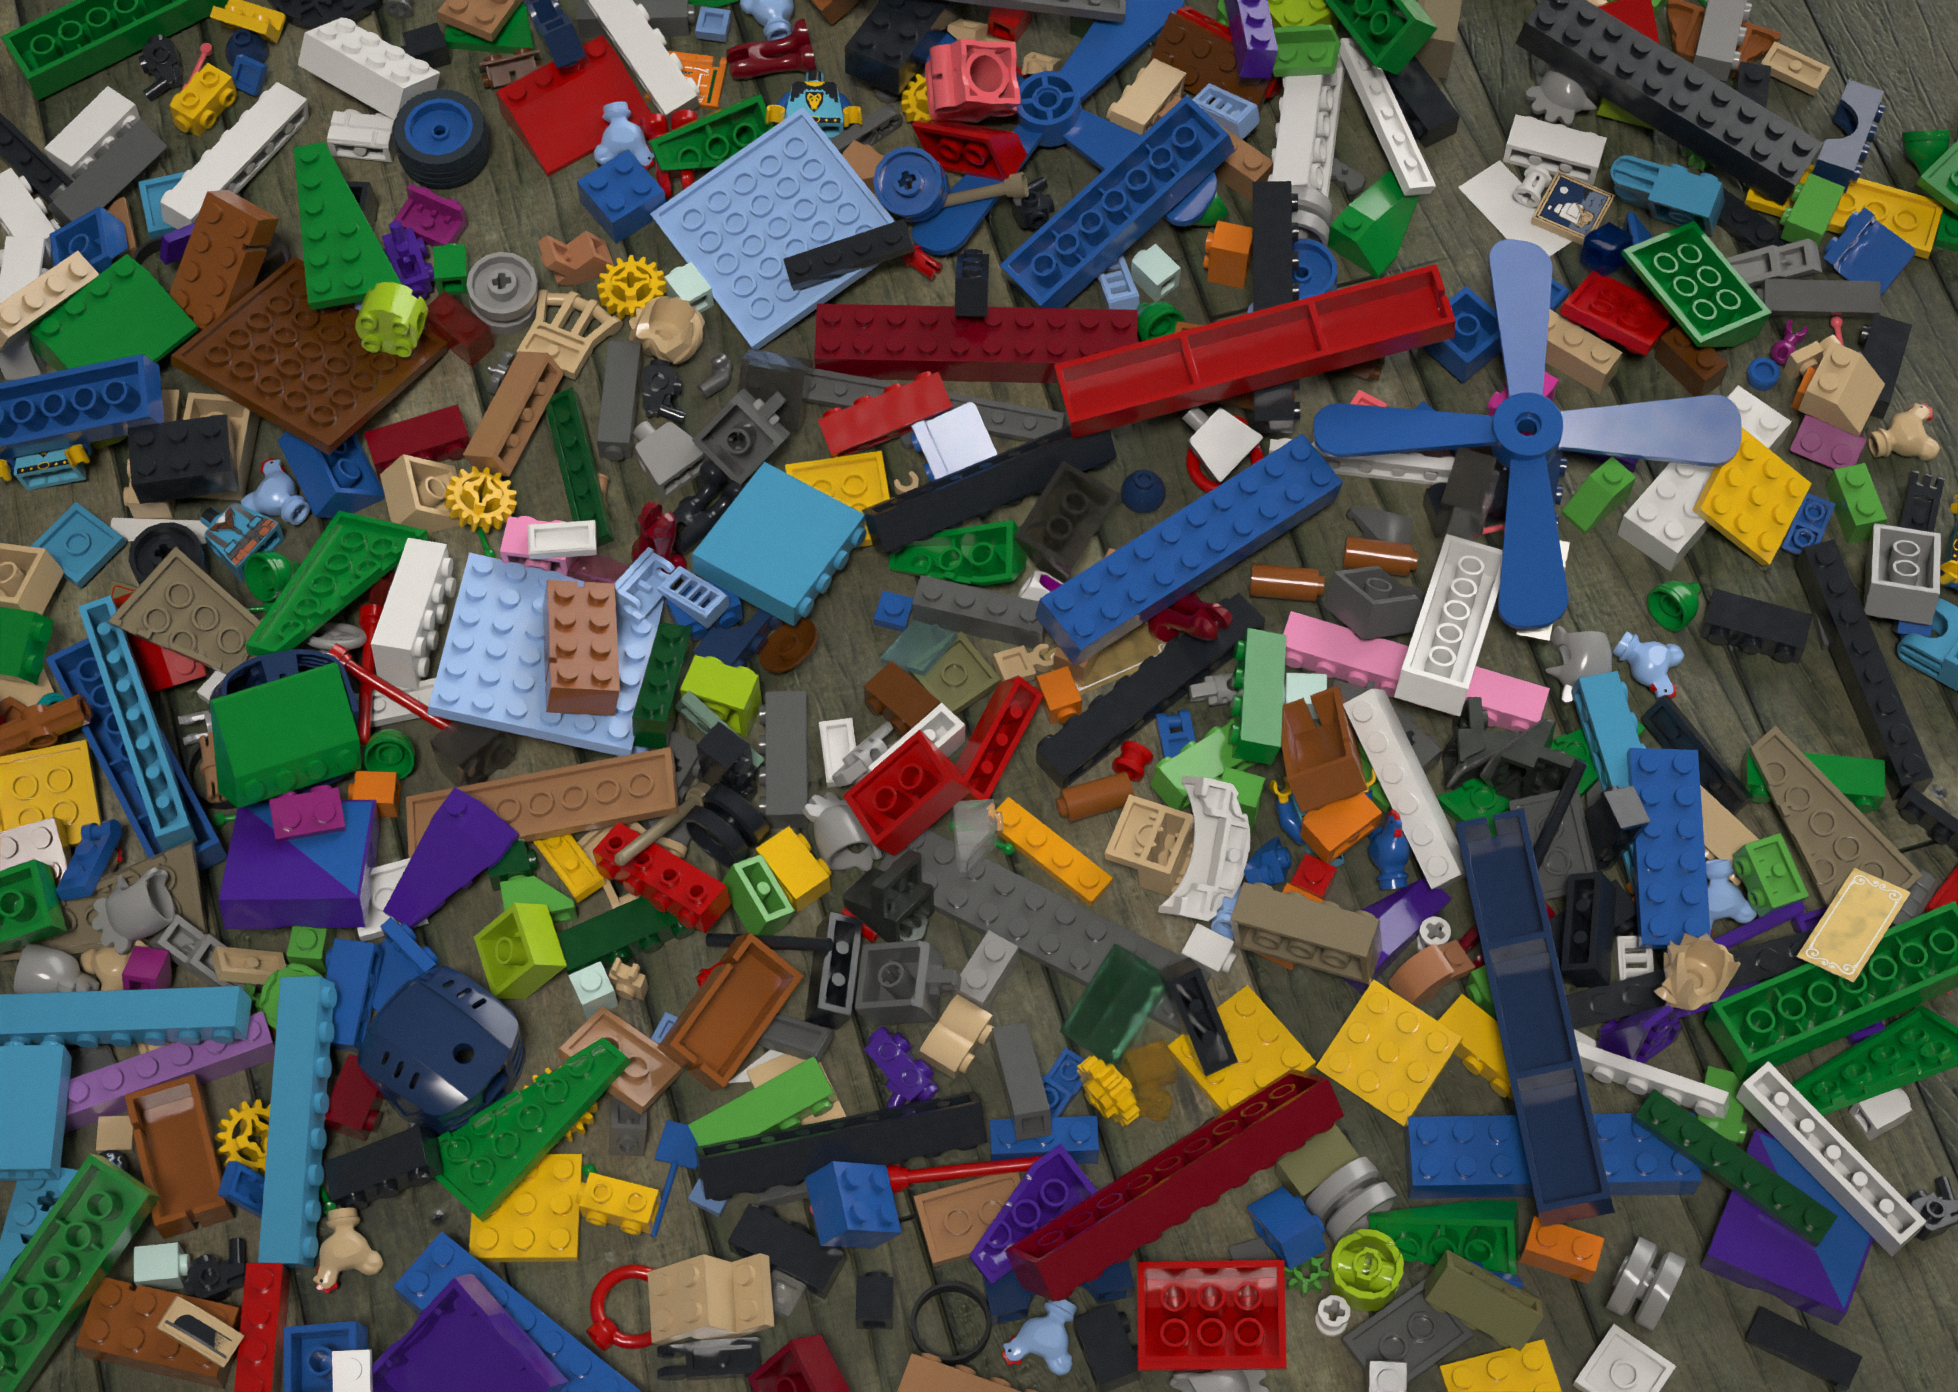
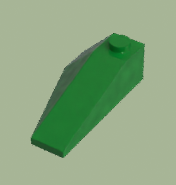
M762 95L746 97L648 141L660 171L717 167L774 127L772 122L765 124L767 108Z
M1391 169L1350 203L1330 225L1327 247L1376 279H1379L1397 259L1400 246L1421 194L1404 196L1393 169Z
M1014 520L934 532V536L928 540H915L905 544L903 550L889 553V569L891 572L917 576L923 575L980 586L1011 582L1026 567L1027 538Z
M1478 1200L1369 1213V1229L1378 1230L1388 1235L1396 1243L1395 1246L1406 1261L1414 1262L1417 1260L1436 1266L1445 1251L1449 1250L1466 1260L1481 1262L1485 1270L1518 1275V1201Z

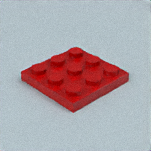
M1593 270L1568 297L1559 312L1560 315L1567 317L1568 321L1572 324L1585 326L1595 331L1601 338L1614 340L1624 345L1630 352L1645 356L1675 322L1673 316L1660 301L1596 270Z

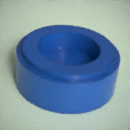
M1765 357L1754 359L1749 364L1746 372V379L1749 385L1761 391L1774 388L1780 377L1778 364Z

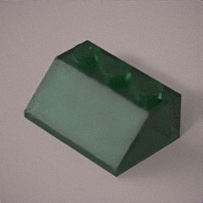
M1114 943L1059 1033L1105 1062L1113 1064L1119 1070L1166 995L1157 972L1160 969Z

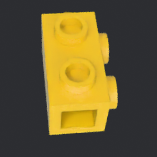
M209 63L201 71L196 72L190 83L180 93H177L169 104L175 126L183 132L189 131L198 137L206 129L211 128L216 118L226 107H230L238 95L232 76Z
M591 1172L587 1182H581L576 1196V1203L579 1204L583 1217H586L585 1220L587 1222L602 1227L606 1226L607 1223L620 1226L623 1232L631 1235H640L641 1232L652 1233L662 1201L658 1189Z

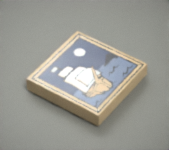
M1557 171L1532 216L1531 224L1588 248L1613 203L1615 195Z

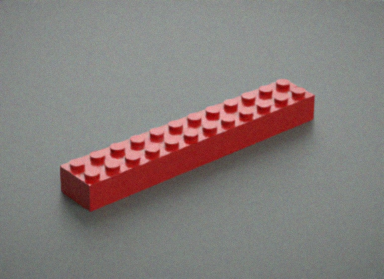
M1433 264L1055 364L1054 369L1072 438L1074 439L1453 339L1456 321L1448 296H1445V287L1438 266Z

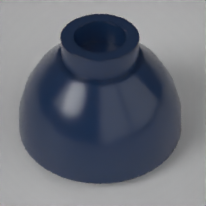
M246 29L237 30L228 40L225 49L226 60L232 67L234 66L236 55L244 54L264 63L269 52L264 39L257 33Z
M1143 469L1134 471L1125 478L1121 486L1120 495L1123 503L1132 511L1149 513L1155 511L1163 504L1166 497V489L1159 475L1153 471Z

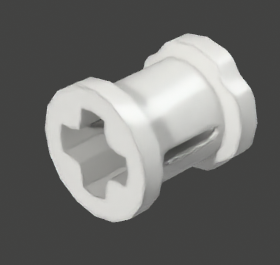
M1528 166L1525 170V178L1522 184L1515 188L1513 195L1520 204L1532 208L1539 205L1541 201L1540 195L1543 189L1550 185L1552 177L1546 169L1540 166Z
M1433 916L1422 922L1416 940L1419 952L1426 948L1425 944L1430 946L1436 943L1439 947L1448 942L1451 936V928L1447 921Z
M1330 1295L1326 1299L1321 1300L1315 1316L1317 1329L1328 1337L1340 1335L1345 1331L1348 1324L1350 1306L1344 1298L1338 1295ZM1330 1311L1337 1312L1336 1321L1328 1320Z

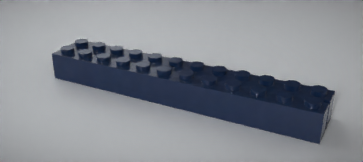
M1522 808L1494 814L1493 817L1498 836L1491 837L1486 816L1455 823L1542 1227L1615 1213L1525 810Z

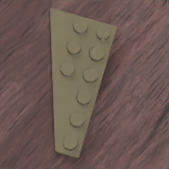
M1776 725L1750 747L1749 753L1827 909L1854 868L1905 890H1908L1923 876Z

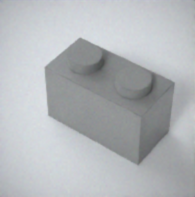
M988 930L960 974V991L953 992V998L958 994L983 1010L988 1011L1019 962V947Z

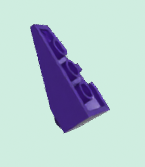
M455 787L434 814L383 912L399 923H405L410 929H413L445 904V899L461 887L463 889L467 888L473 883L471 879L487 867L492 869L497 865L520 836L519 833L482 802Z
M1426 877L1362 909V911L1369 912L1380 920L1383 948L1371 982L1373 979L1376 981L1419 935L1422 922L1429 917H1436L1452 900V897L1442 889H1431ZM1341 977L1362 995L1369 987V984Z
M1668 1004L1628 1015L1619 1022L1615 1019L1611 1020L1599 1031L1601 1036L1596 1048L1645 1064L1677 1040L1682 1026L1679 1024L1680 1022L1674 1009Z
M1061 1143L1031 1165L969 1255L970 1260L990 1286L1014 1271L1005 1253V1249L1097 1192V1189Z

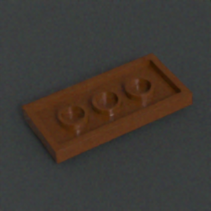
M1175 11L1169 13L1147 64L1148 66L1153 59H1157L1186 72L1184 89L1195 95L1210 83L1256 104L1258 112L1275 78L1273 72L1270 79L1240 77L1233 42ZM1213 97L1209 102L1212 103L1215 98Z

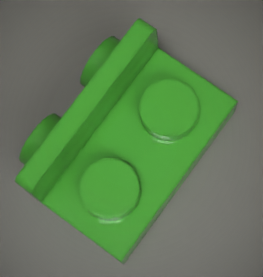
M1317 24L1273 28L1278 48L1272 70L1275 77L1335 73L1341 43L1332 25Z
M1781 833L1745 844L1733 854L1734 869L1737 875L1743 879L1748 890L1749 903L1757 911L1759 917L1766 916L1774 910L1804 901L1809 897Z

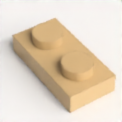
M1775 41L1761 62L1763 65L1771 66L1770 76L1813 96L1818 92L1830 70L1829 66Z
M216 946L212 954L217 981L264 985L273 972L286 967L283 952Z

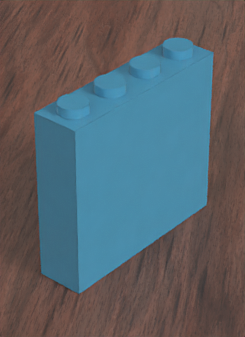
M764 462L692 553L693 573L784 622L795 626L801 617L805 618L808 616L817 595L826 592L836 570H842L849 559V553L854 546L859 547L864 541L867 534L865 514Z
M10 1041L4 1043V1046H0V1181L59 1180L72 1057L65 1046L58 1042L43 1041L40 1045H25L21 1042Z

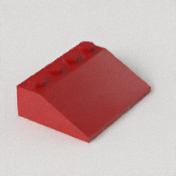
M603 35L582 45L586 56L580 58L577 64L570 67L557 68L552 61L496 91L501 115L547 177L593 153L596 146L601 144L602 135L610 125L602 117L604 114L603 106L613 102H627L628 109L631 111V116L627 120L639 127L640 119L646 114L651 113L619 56Z
M1284 1260L1137 1262L1138 1371L1287 1370Z

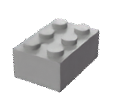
M1874 523L1866 552L1864 611L1866 615L1876 618L1908 621L1912 624H1932L1940 595V533Z

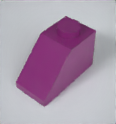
M135 946L122 972L123 989H170L172 970L169 950Z

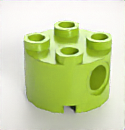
M381 282L376 284L373 290L369 289L355 324L358 336L362 339V347L372 353L379 351L400 357H409L417 346L427 319L428 307L425 300L421 296L418 299L412 295L413 290L409 287L394 282Z
M1359 1229L1353 1231V1234L1344 1236L1338 1241L1328 1266V1282L1331 1295H1338L1344 1298L1353 1310L1369 1312L1383 1309L1393 1299L1403 1276L1404 1259L1401 1252L1399 1253L1398 1248L1395 1246L1396 1243L1388 1235L1372 1229Z

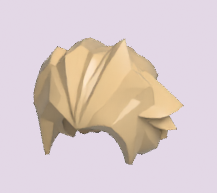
M668 296L654 298L646 303L645 308H636L637 316L629 320L631 326L629 340L640 342L647 357L654 355L658 359L678 365L689 360L703 342L702 328L705 321L702 315L694 306H690L688 300L682 301L678 296L674 298H669Z
M1685 933L1680 945L1674 944L1671 940L1670 945H1667L1668 953L1664 952L1666 979L1662 983L1663 986L1654 990V992L1666 1001L1665 1005L1669 1004L1672 1008L1690 1011L1697 1010L1700 1006L1708 1005L1710 1002H1717L1736 974L1740 962H1735L1733 955L1728 952L1727 948L1724 945L1715 943L1707 933L1699 938Z

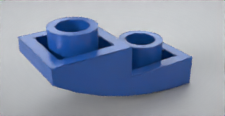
M1807 493L1793 519L1781 550L1799 556L1803 547L1820 543L1836 504Z
M1279 837L1272 838L1257 850L1245 866L1244 873L1247 882L1253 885L1256 882L1272 886L1275 883L1285 881L1289 867L1292 866L1288 848H1282Z
M1066 1047L1048 1074H1044L1042 1077L1051 1117H1061L1083 1088V1083L1080 1081L1082 1077L1077 1073V1066L1085 1059Z

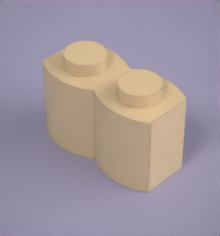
M956 994L942 1014L939 1022L919 1050L920 1058L953 1079H956L961 1072L967 1074L976 1059L973 1052L979 1044L985 1046L992 1036V1028H994L991 1026L993 1015Z

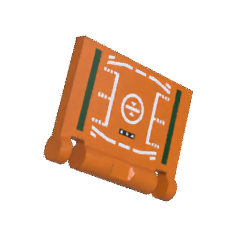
M668 51L669 55L674 52L681 61L684 68L680 71L686 79L691 77L699 88L700 93L697 97L700 106L698 108L718 110L728 67L726 58L721 57L720 67H714V56ZM646 93V94H645V101H651V102H652V100L650 99V97H649L648 94Z

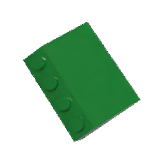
M1695 221L1623 249L1621 255L1697 347H1734L1755 338L1772 313Z
M126 254L28 329L35 353L56 371L140 354H144L157 363L194 334L198 328L149 271Z
M335 662L210 700L218 792L237 809L361 769L359 736L340 670Z

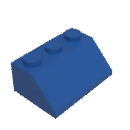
M285 431L279 438L278 443L315 517L333 518L338 510L355 513L385 498L384 490L355 433L329 455L288 431Z

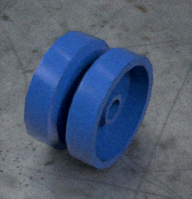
M912 146L896 148L886 154L876 167L873 178L875 194L880 203L900 220L905 219V221L912 223L926 221L937 215L945 205L949 193L948 176L942 165L925 150ZM912 182V188L908 189L909 183Z
M1298 239V242H1292V252H1299V271H1292V281H1299V300L1337 290V262L1332 252L1322 243L1310 239Z

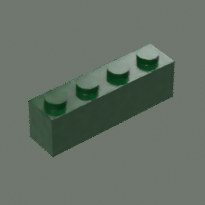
M659 622L632 716L633 736H635L633 746L655 749L668 747L678 711L675 705L681 699L680 688L687 675L693 656L692 626Z
M641 896L557 933V937L567 965L565 970L570 975L601 961L604 969L612 967L616 957L620 958L623 964H626L631 957L642 952L645 954L652 953L667 941L674 938L679 940L688 937L696 928L689 929L685 927L676 916L668 911L665 913L660 912L651 904L650 900Z

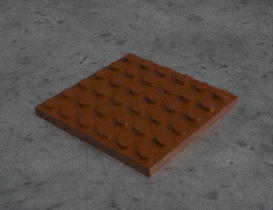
M293 256L172 354L171 365L329 455L447 352L448 342L423 328L417 346L409 357H400L379 351L375 353L368 352L362 347V339L358 336L355 329L356 319L360 311L355 309V303L310 310L307 300L304 261Z

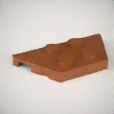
M1668 0L1666 11L1674 53L1693 64L1705 8L1683 0ZM1742 21L1741 27L1746 28V33L1742 46L1737 45L1735 50L1741 52L1738 67L1740 61L1754 63L1769 51L1774 41L1779 43L1782 33ZM1730 70L1729 77H1736L1737 70Z

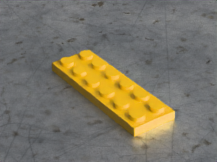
M1811 164L1799 183L1805 184L1809 173H1813L1815 165ZM1858 178L1857 183L1850 181L1846 193H1843L1827 231L1842 235L1847 229L1844 225L1848 218L1855 211L1860 213L1865 207L1875 214L1878 222L1913 246L1915 256L1925 259L1929 258L1944 207L1942 203L1932 198ZM1749 187L1745 204L1754 210L1782 217L1786 207L1793 208L1795 204L1791 200L1795 189L1782 206L1754 188Z

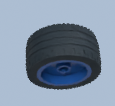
M447 89L423 92L408 100L395 118L393 139L397 156L404 171L416 183L418 182L420 185L432 189L456 188L471 181L484 169L490 152V138L486 121L480 108L468 96Z

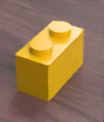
M788 826L757 847L756 856L762 854L790 904L798 913L831 890L829 876L832 873L821 858L816 860L810 853L812 849L807 839L801 833L796 835Z

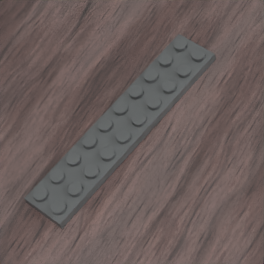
M927 829L896 856L887 853L878 869L886 871L895 860H898L909 849L921 853V881L933 885L934 911L984 936L990 930L1017 945L1020 954L1178 1034L1181 1033V1028L1157 972L1184 960L1180 955ZM1200 968L1205 982L1208 984L1211 973Z

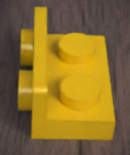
M229 0L224 9L213 6L210 18L222 27L234 31L246 29L257 33L266 41L277 44L286 15L243 0Z

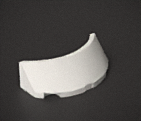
M1182 776L1181 783H1183L1188 794L1194 815L1193 850L1189 865L1180 884L1172 895L1159 906L1158 913L1209 921L1217 915V910L1222 906L1224 897L1229 899L1234 897L1243 880L1248 852H1250L1249 821L1247 814H1242L1237 800L1239 793L1233 784L1205 777Z

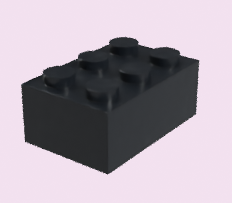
M227 414L128 428L131 486L140 504L239 490L235 433Z

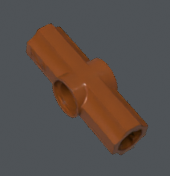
M77 694L50 706L44 704L29 706L21 712L20 718L0 725V757L17 753L29 747L34 749L49 747L58 741L59 735L89 724L93 716L91 707L88 705L85 697Z

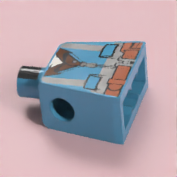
M239 503L231 504L223 514L214 507H209L204 511L200 519L201 523L208 527L204 537L209 549L242 583L245 582L244 565L246 559L257 552L274 551L285 539L278 522Z

